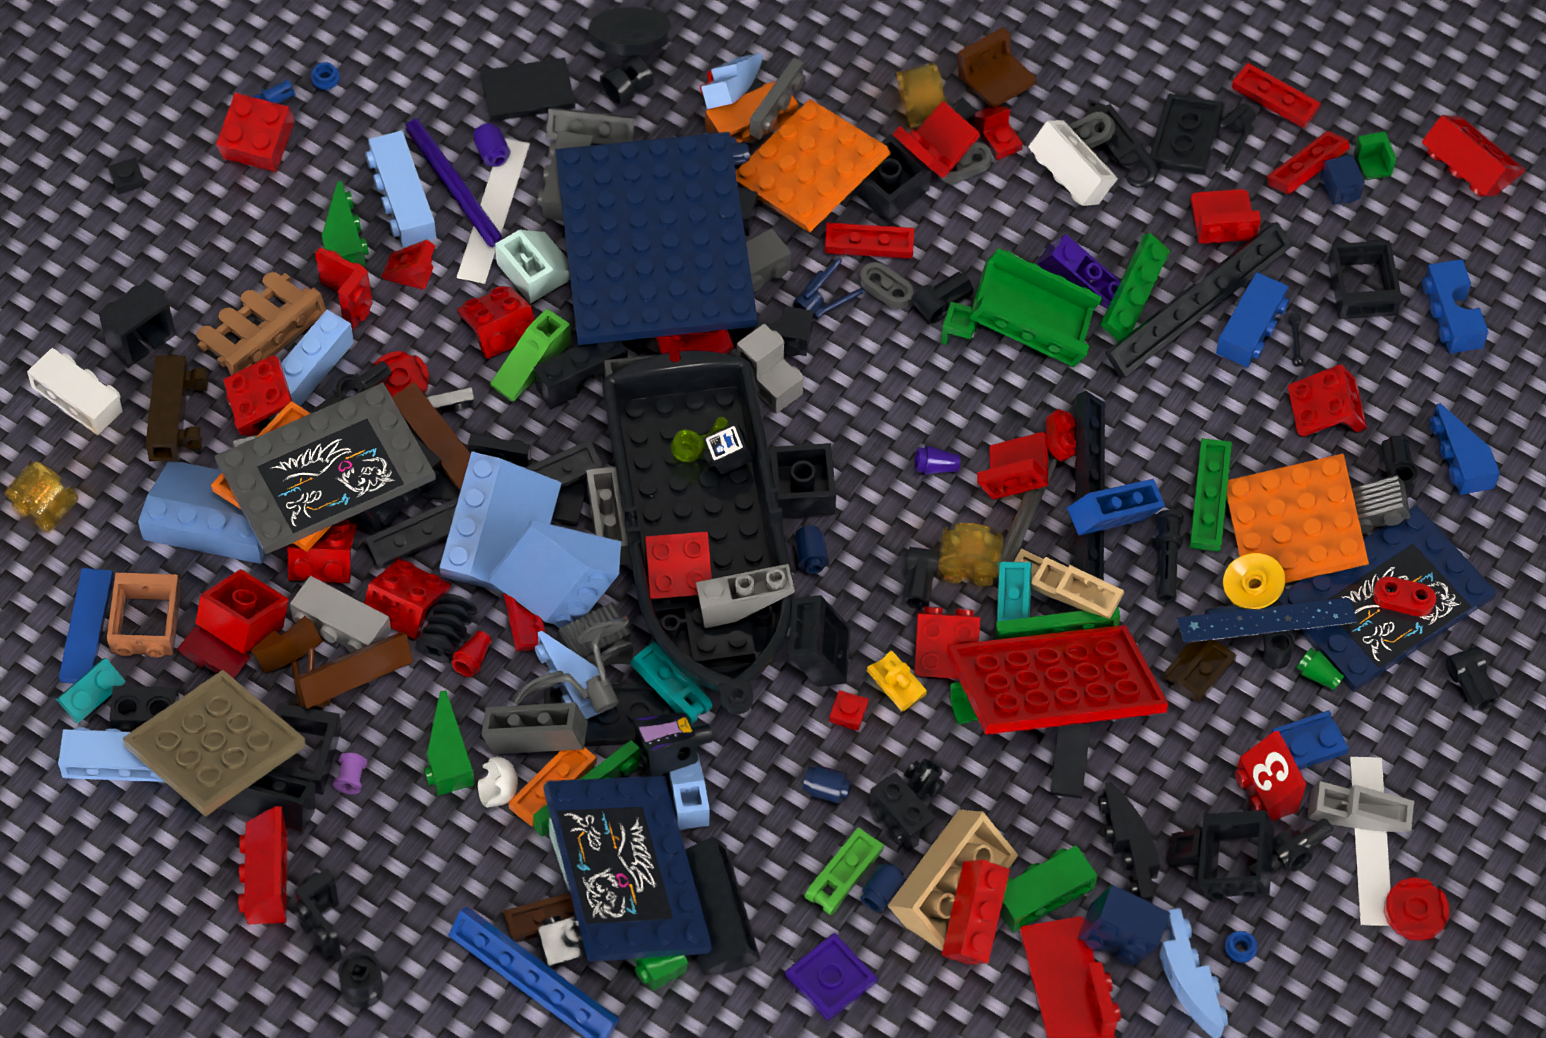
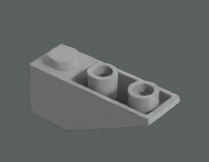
M789 564L696 582L705 628L737 622L795 593Z

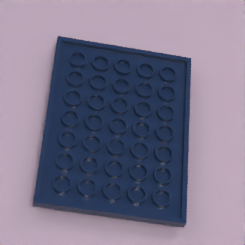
M730 132L555 149L578 345L758 326Z

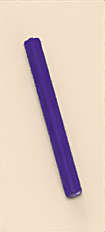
M414 118L408 121L405 126L409 136L487 245L494 248L495 244L502 240L499 230L420 120Z

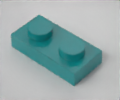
M1000 562L997 622L1030 617L1032 563Z
M103 658L56 700L74 722L79 723L112 694L113 686H122L126 681L108 659Z

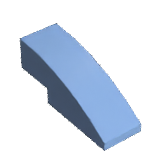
M761 52L735 58L711 69L714 81L701 86L707 109L732 104L748 91L759 71L763 58Z

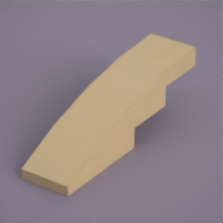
M1024 549L1020 550L1014 561L1032 563V590L1108 619L1111 618L1125 593L1124 590L1071 565L1066 567L1047 557L1043 559Z

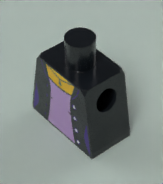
M682 712L633 718L636 745L640 748V754L651 777L660 776L695 764L698 761L697 746L713 741L709 724L691 727L686 714Z

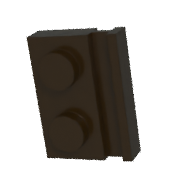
M1214 639L1189 642L1166 669L1162 679L1171 681L1174 687L1200 704L1235 662L1237 654Z

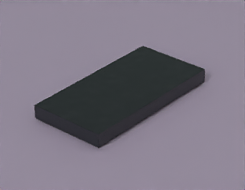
M649 683L611 684L619 704L586 719L588 723L584 746L625 745L630 740L636 744L633 718L671 714V706ZM554 687L544 689V704L562 703L561 696L563 694L559 687L556 689Z

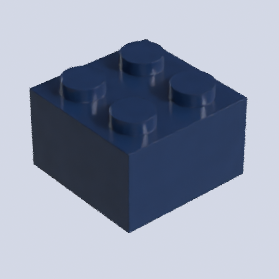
M1112 884L1090 904L1078 938L1085 941L1094 950L1105 951L1114 955L1116 960L1123 964L1136 966L1159 946L1170 912Z

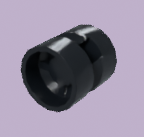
M631 55L619 64V68L613 67L600 76V84L607 98L617 107H621L631 101L635 94L640 95L654 85V79L646 63L639 56Z
M357 951L343 958L339 964L338 976L342 996L346 1003L359 1009L370 1008L378 1003L383 995L384 985L380 964L375 956L368 952Z

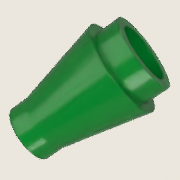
M1312 648L1308 650L1296 667L1302 672L1300 675L1320 683L1333 691L1344 678V675L1332 665L1320 650L1316 652Z

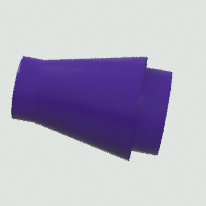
M925 445L924 448L918 447L915 453V471L922 472V475L959 472L961 457L960 454H953Z

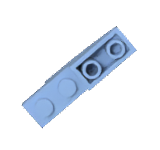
M1181 908L1168 910L1170 916L1165 928L1169 941L1162 943L1160 958L1166 976L1180 1003L1195 1022L1212 1038H1221L1224 1026L1228 1025V1018L1225 1007L1219 1006L1217 998L1220 995L1218 979L1216 976L1211 975L1209 965L1199 967L1196 948L1191 949L1189 938L1192 936L1190 922L1188 919H1183Z

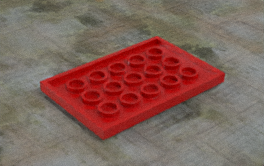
M1126 625L948 645L947 656L985 735L1167 713L1168 701Z

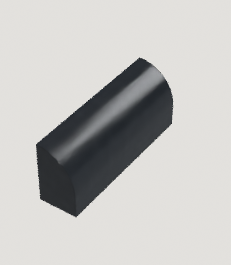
M712 836L686 848V855L712 944V949L708 954H697L702 973L709 975L730 973L760 961L761 958L727 845Z

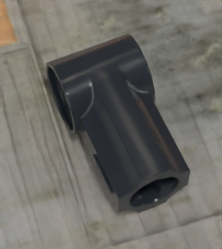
M958 271L934 287L930 284L921 287L913 295L911 302L929 323L935 324L947 315L950 302L959 303L973 294L974 288L969 277L964 272L960 273Z
M1402 435L1391 436L1389 439L1382 441L1381 444L1387 478L1398 475L1403 480L1408 499L1413 494L1418 470L1412 461L1408 439H1404Z
M909 547L906 565L907 580L905 582L903 603L907 604L910 608L922 609L924 606H929L933 580L937 577L940 551Z
M1274 602L1267 607L1280 606L1282 604L1280 602ZM1290 631L1262 634L1264 662L1269 667L1275 669L1287 666L1290 662L1295 642Z
M1478 647L1446 657V667L1449 676L1454 682L1460 683L1473 711L1478 710L1480 712L1489 709L1498 702L1499 696L1486 672L1485 657Z

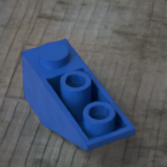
M1441 403L1436 404L1433 416L1430 417V428L1433 434H1437L1440 441V454L1442 459H1446L1449 465L1451 483L1457 486L1460 495L1494 489L1500 472L1491 448Z

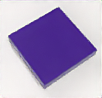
M835 932L785 971V976L828 1022L875 985L878 979Z

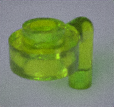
M718 417L710 432L701 436L692 430L679 431L671 442L673 455L683 462L695 461L703 447H707L703 438L726 428L728 421L724 417Z

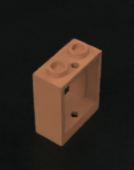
M115 573L107 641L111 653H116L120 656L147 654L151 657L174 655L181 598V585L178 575ZM126 599L169 600L165 636L121 635Z

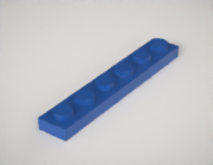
M468 906L460 910L448 936L585 1038L611 1037L619 1021L618 1017Z

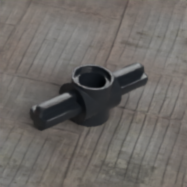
M380 361L361 376L358 373L342 376L337 381L336 388L332 390L334 395L315 407L312 413L351 397L346 396V394L352 389H358L356 393L358 394L382 383L392 375L391 369L384 361Z
M1323 818L1303 832L1299 830L1294 831L1293 829H1286L1280 832L1273 842L1271 875L1280 869L1296 872L1304 868L1313 857L1312 848L1334 834V828L1331 823ZM1257 862L1249 867L1251 876H1256Z

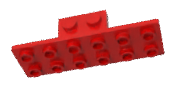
M1082 916L1022 926L1020 929L1047 1038H1115L1117 1022L1121 1021L1119 1005L1117 1002L1112 1003L1110 992L1113 991L1110 973L1104 972L1102 961L1095 962L1092 948L1085 941L1078 938L1084 922Z

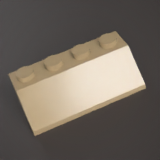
M958 810L887 906L907 929L940 950H943L963 862L983 859L1009 868L1018 854L984 812Z

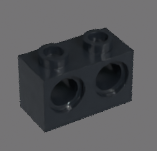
M113 686L109 718L112 729H118L122 732L134 731L153 718L156 713L163 711L180 699L177 687ZM127 711H135L132 715H123Z

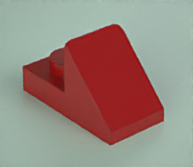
M1002 106L988 107L976 112L974 120L975 129L980 132L981 138L990 148L996 160L1021 151L1023 146L1022 141L1009 123L1010 109Z
M424 240L391 253L381 277L386 281L425 289L433 271L431 256L435 245L429 240Z

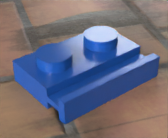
M1330 710L1272 729L1271 732L1279 730L1299 770L1345 755L1349 749L1336 722L1331 717Z

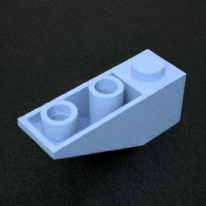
M543 631L537 632L538 645L535 646V651L540 662L547 663L550 669L548 674L557 671H563L564 674L569 673L584 689L587 688L586 682L589 679L599 675L596 666ZM565 681L553 686L555 689L560 688L563 694L561 696L562 703L576 702L586 719L600 714L595 712L590 699L583 700L580 692L571 683Z
M698 755V761L695 764L668 773L674 811L680 830L709 826V804Z

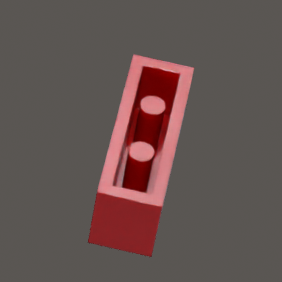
M983 859L963 862L941 956L967 965L989 963L1009 877V868Z

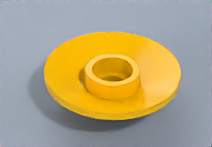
M1250 553L1235 559L1228 566L1223 577V587L1228 599L1235 605L1244 609H1261L1271 605L1281 596L1286 579L1282 566L1273 557L1262 553ZM1255 583L1261 585L1260 587L1255 589L1250 588L1252 584Z

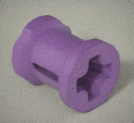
M343 753L339 756L341 767L339 776L334 779L333 787L346 794L360 793L362 789V784L360 783L362 769L367 767V759L356 753Z

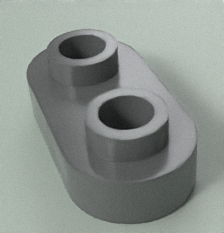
M1094 112L1068 125L1090 149L1108 141L1115 131L1113 119L1103 112ZM1105 125L1104 131L1099 133V127Z
M974 143L951 169L955 172H949L944 179L939 175L938 177L946 183L954 184L986 171L991 165L992 152L990 148L983 143Z
M878 262L869 263L862 268L860 283L864 290L893 309H904L911 304L913 287L906 279ZM871 280H878L879 282L873 283Z

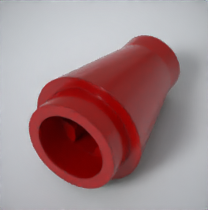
M477 631L470 640L453 654V669L464 677H472L474 674L479 673L488 647L492 642L491 637L483 631Z

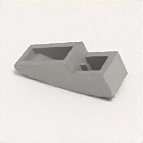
M1320 781L1310 791L1307 819L1319 821L1325 818L1332 825L1349 828L1409 832L1412 828L1414 801L1358 785L1348 789Z

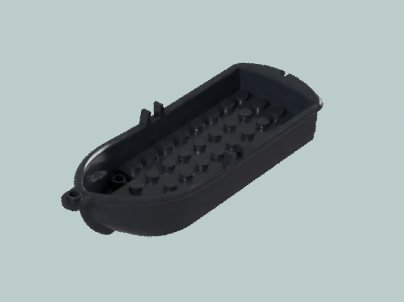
M679 351L680 361L672 362L669 359V353L654 355L629 364L608 375L602 385L637 598L644 621L653 640L663 650L669 660L689 679L708 689L719 692L722 706L726 711L731 714H743L753 705L751 683L772 662L786 639L790 628L794 593L737 622L705 628L698 595L659 599L650 598L644 538L646 536L708 532L712 579L789 564L793 581L783 531L782 508H779L778 504L779 491L778 488H775L753 368L744 358L712 351ZM737 423L747 438L755 460L721 475L716 466H709L704 456L703 450L707 449L703 438Z

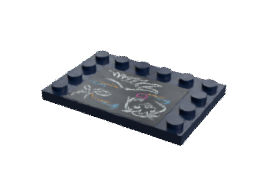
M1417 505L1409 509L1411 516L1409 519H1404L1398 525H1385L1363 539L1369 561L1368 565L1302 579L1282 592L1281 596L1275 601L1280 602L1282 605L1350 598L1357 623L1298 629V631L1316 651L1320 650L1332 665L1344 675L1342 680L1353 692L1496 596L1497 591ZM1391 576L1425 584L1431 587L1436 594L1435 606L1430 614L1423 617L1384 609L1378 606L1373 599V591L1377 581L1383 577ZM1385 588L1388 592H1395L1392 588ZM1416 595L1418 599H1425V597L1421 595Z
M665 776L547 781L543 786L588 962L708 954L712 949V944Z

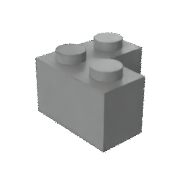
M763 324L737 343V357L746 359L753 368L758 397L775 414L803 394V375L797 367H791L784 360V340L777 331H772Z

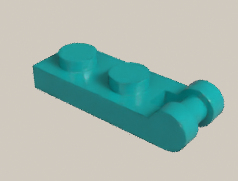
M655 641L631 660L630 665L676 713L682 712L686 714L690 725L698 720L699 714H706L712 709V702L708 696L670 661ZM688 697L692 701L691 706L684 700Z

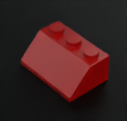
M1441 115L1421 142L1428 148L1426 152L1437 161L1443 160L1448 164V171L1459 179L1464 178L1470 183V190L1480 197L1498 195L1526 171L1525 168L1463 117Z
M274 807L247 821L245 834H240V853L245 854V864H239L240 883H245L244 893H239L238 902L239 913H245L247 925L287 923L288 834L282 807Z

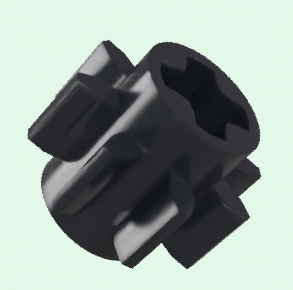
M923 759L921 763L916 760L910 764L904 773V776L909 779L907 785L919 798L925 799L928 794L934 797L945 784V781L940 779L943 770L929 759Z

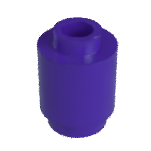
M485 123L477 127L474 131V143L484 163L487 166L494 167L506 163L511 151L501 130L492 123Z

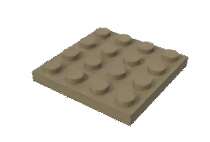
M224 670L123 737L124 747L205 817L306 747L305 738Z

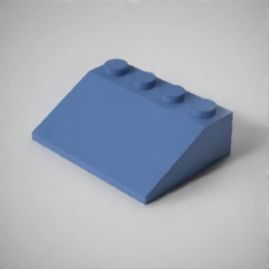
M471 452L439 567L440 577L504 593L489 582L490 574L531 520L551 524L561 482L506 460Z
M168 462L148 493L138 520L143 540L258 564L262 563L265 554L242 510L212 491L211 484L221 474L220 470L183 462Z
M531 520L490 574L489 582L507 595L512 596L519 604L542 618L544 622L555 624L561 628L586 616L617 578L620 567L621 541Z

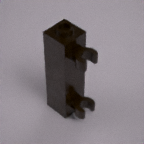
M173 354L155 356L146 436V448L149 461L180 462L181 447L192 450L202 449L201 428L192 426L183 429L187 388L206 391L208 390L209 380L206 378L207 369L195 368L188 371L186 356Z

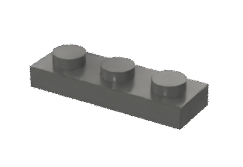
M796 58L792 59L750 118L751 136L760 140L766 131H771L776 123L779 112L781 110L785 111L789 106L794 91H799L802 88L806 78L803 75V61Z
M550 107L546 138L557 139L558 131L593 136V143L598 144L634 141L636 117Z

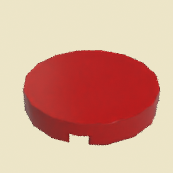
M404 351L391 352L378 358L373 364L375 366L380 361H384L391 369L392 375L382 382L391 397L414 382L423 394L428 390L430 380L427 365L416 355H408Z
M1411 877L1400 880L1391 888L1384 901L1386 920L1397 934L1407 939L1417 941L1431 939L1443 930L1449 918L1450 905L1445 893L1440 888L1438 890L1427 879Z

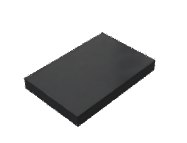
M565 57L480 70L490 122L548 113L550 107L569 110L576 109Z
M1168 93L1150 152V156L1155 161L1157 167L1205 176L1224 112V102Z

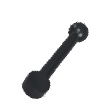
M1297 313L1290 315L1289 323L1293 326L1294 357L1292 364L1295 367H1300L1304 360L1300 356L1298 325L1301 322V316Z

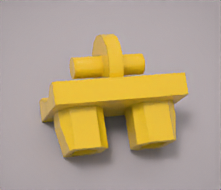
M893 651L887 653L880 661L867 667V672L901 711L907 710L927 695V690L910 672V667L902 662Z

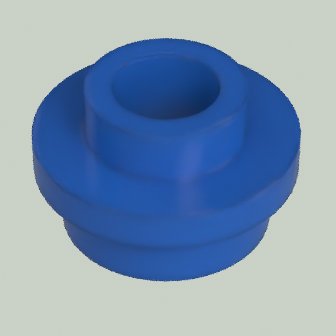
M328 62L317 64L311 73L312 84L321 90L334 88L340 80L338 69Z
M1237 931L1227 937L1224 948L1226 955L1232 961L1246 963L1255 957L1258 946L1255 938L1250 933ZM1243 945L1246 951L1240 952L1235 949V946Z

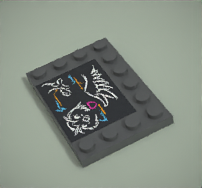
M384 383L215 455L216 463L265 555L436 480L435 472Z

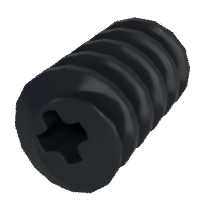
M442 595L439 599V605L434 608L433 615L428 619V625H425L422 629V635L416 640L418 649L426 657L434 661L449 663L447 655H453L456 652V648L453 645L461 643L462 640L459 635H464L467 632L465 625L472 623L473 620L470 615H475L478 612L476 605L459 595Z

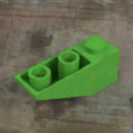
M547 308L526 329L491 381L490 387L511 402H514L535 381L533 367L560 355L571 344L570 324Z

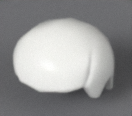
M499 756L491 757L488 763L483 764V768L488 770L487 776L478 781L479 798L485 807L507 804L513 799L518 786V776L513 765L508 760Z

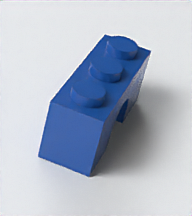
M1463 259L1428 265L1425 277L1422 278L1423 291L1426 295H1429L1431 300L1430 310L1432 317L1437 319L1439 323L1440 340L1442 343H1446L1449 354L1481 349L1484 347L1488 335V329L1480 308L1464 309L1455 304V301L1466 300L1471 285Z

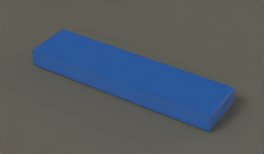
M81 569L59 673L60 682L75 683L96 665L114 578L113 571Z

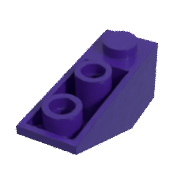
M1067 234L1050 243L1036 263L1040 268L1062 276L1067 281L1087 288L1101 296L1102 299L1099 305L1107 309L1121 282Z

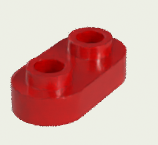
M1057 409L1046 417L1047 446L1057 460L1064 462L1075 455L1076 422L1069 412Z
M1387 576L1377 581L1373 591V599L1378 606L1384 609L1423 617L1432 612L1436 603V594L1431 587L1425 584ZM1385 588H1392L1395 592H1388ZM1416 595H1421L1425 597V599H1418Z

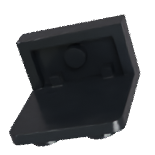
M325 869L321 873L311 874L305 879L303 885L295 890L297 903L294 906L300 915L297 917V920L302 929L307 934L312 931L318 939L316 945L320 952L326 958L331 956L335 962H338L342 959L339 938L323 915L339 905L335 877L328 869Z

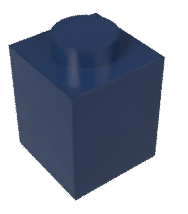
M1353 155L1325 161L1321 179L1332 204H1348L1360 199L1365 181Z

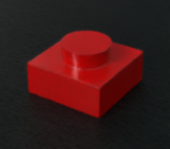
M839 690L829 716V722L859 731L869 699Z

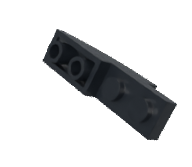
M1111 782L1104 783L1103 793L1098 796V807L1100 814H1105L1107 824H1104L1106 843H1111L1113 854L1122 853L1125 871L1130 870L1132 880L1128 882L1129 893L1153 903L1154 893L1151 879L1158 878L1161 864L1151 834L1142 817L1126 796Z

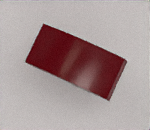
M195 625L177 648L180 653L201 669L206 665L215 673L224 670L233 679L251 657L246 653L242 654Z

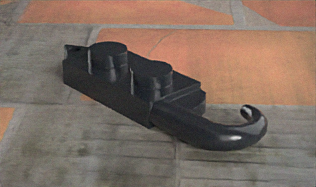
M1088 99L1089 115L1094 112H1103L1110 116L1115 123L1113 136L1104 142L1103 145L1118 164L1131 166L1141 162L1148 172L1147 177L1143 180L1137 181L1128 177L1126 181L1136 188L1150 186L1158 176V167L1155 161L1111 104L1104 105ZM1105 125L1099 127V133L1104 131Z

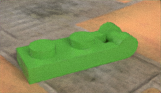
M857 828L811 884L804 897L811 903L817 902L822 905L823 911L832 916L838 910L841 902L883 852L884 844L860 828ZM827 885L835 890L831 896L823 891Z

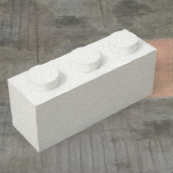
M1064 120L1047 121L1029 145V149L1035 154L1036 160L1046 166L1054 174L1053 178L1059 184L1065 186L1071 193L1072 199L1082 206L1100 204L1118 179Z
M51 348L27 371L31 387L96 435H99L123 412L120 403L121 397L118 391L111 385H103L90 370L81 369L66 353L61 354L54 348Z

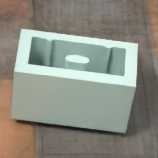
M518 230L495 244L497 265L530 304L570 281L567 257L545 232Z

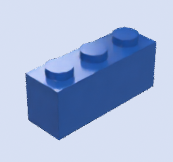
M1256 272L1219 337L1216 354L1247 368L1250 366L1253 358L1259 359L1266 344L1263 340L1266 336L1271 337L1278 323L1275 320L1277 315L1283 316L1289 305L1290 299L1286 298L1289 286Z
M1154 479L1088 493L1067 507V510L1080 536L1144 521L1164 508L1165 504Z

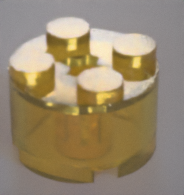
M928 63L896 72L900 88L898 90L902 106H906V117L910 128L921 126L942 101L948 104L947 98L944 97L942 89L944 86L936 63Z
M30 461L4 493L8 499L14 502L11 505L14 511L24 518L28 514L35 518V524L46 533L54 529L79 500L76 492L70 486L66 490L60 483L62 478L37 461L34 463Z
M973 523L955 524V529L948 531V526L945 527L942 531L938 569L944 574L943 579L949 583H960L962 579L974 580L976 585L991 586L993 579L999 576V564L1003 548L1002 534L997 532V536L990 533V527Z

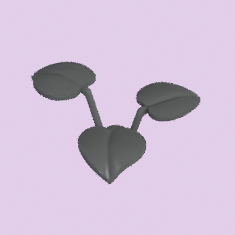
M619 617L595 624L579 635L578 640L580 644L591 641L595 657L588 662L596 666L599 671L598 676L586 682V689L569 673L564 674L563 671H557L540 676L529 682L516 697V706L525 697L565 681L571 683L580 692L583 700L590 699L596 713L607 711L619 704L609 679H607L604 666L611 664L630 665L634 650L633 645L630 641L624 642L600 654L598 642L600 638L624 628L629 622L628 617Z

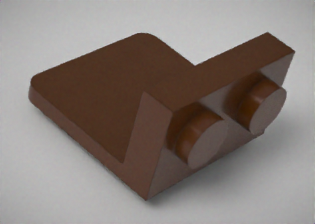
M1004 27L989 33L979 41L957 52L958 77L990 107H997L1036 84V77L1011 54L1010 32Z

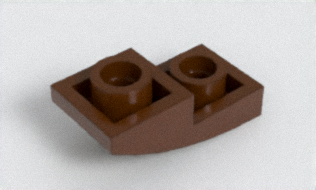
M304 616L283 635L273 631L250 651L261 671L268 673L296 661L306 655L310 647L316 648L323 641L313 622Z

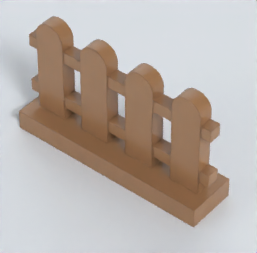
M270 272L263 277L265 290L260 294L254 290H247L242 293L241 302L243 307L239 311L233 308H225L220 311L218 316L221 325L218 328L202 326L197 330L196 335L199 341L197 346L203 353L208 349L218 356V364L222 367L227 365L231 376L269 356L276 355L315 323L326 311L322 295L315 288L299 290L290 283L291 278L286 273L280 276L275 272ZM275 296L285 304L278 308L268 300ZM250 314H254L263 322L256 326L246 318ZM230 331L241 340L234 344L224 336Z

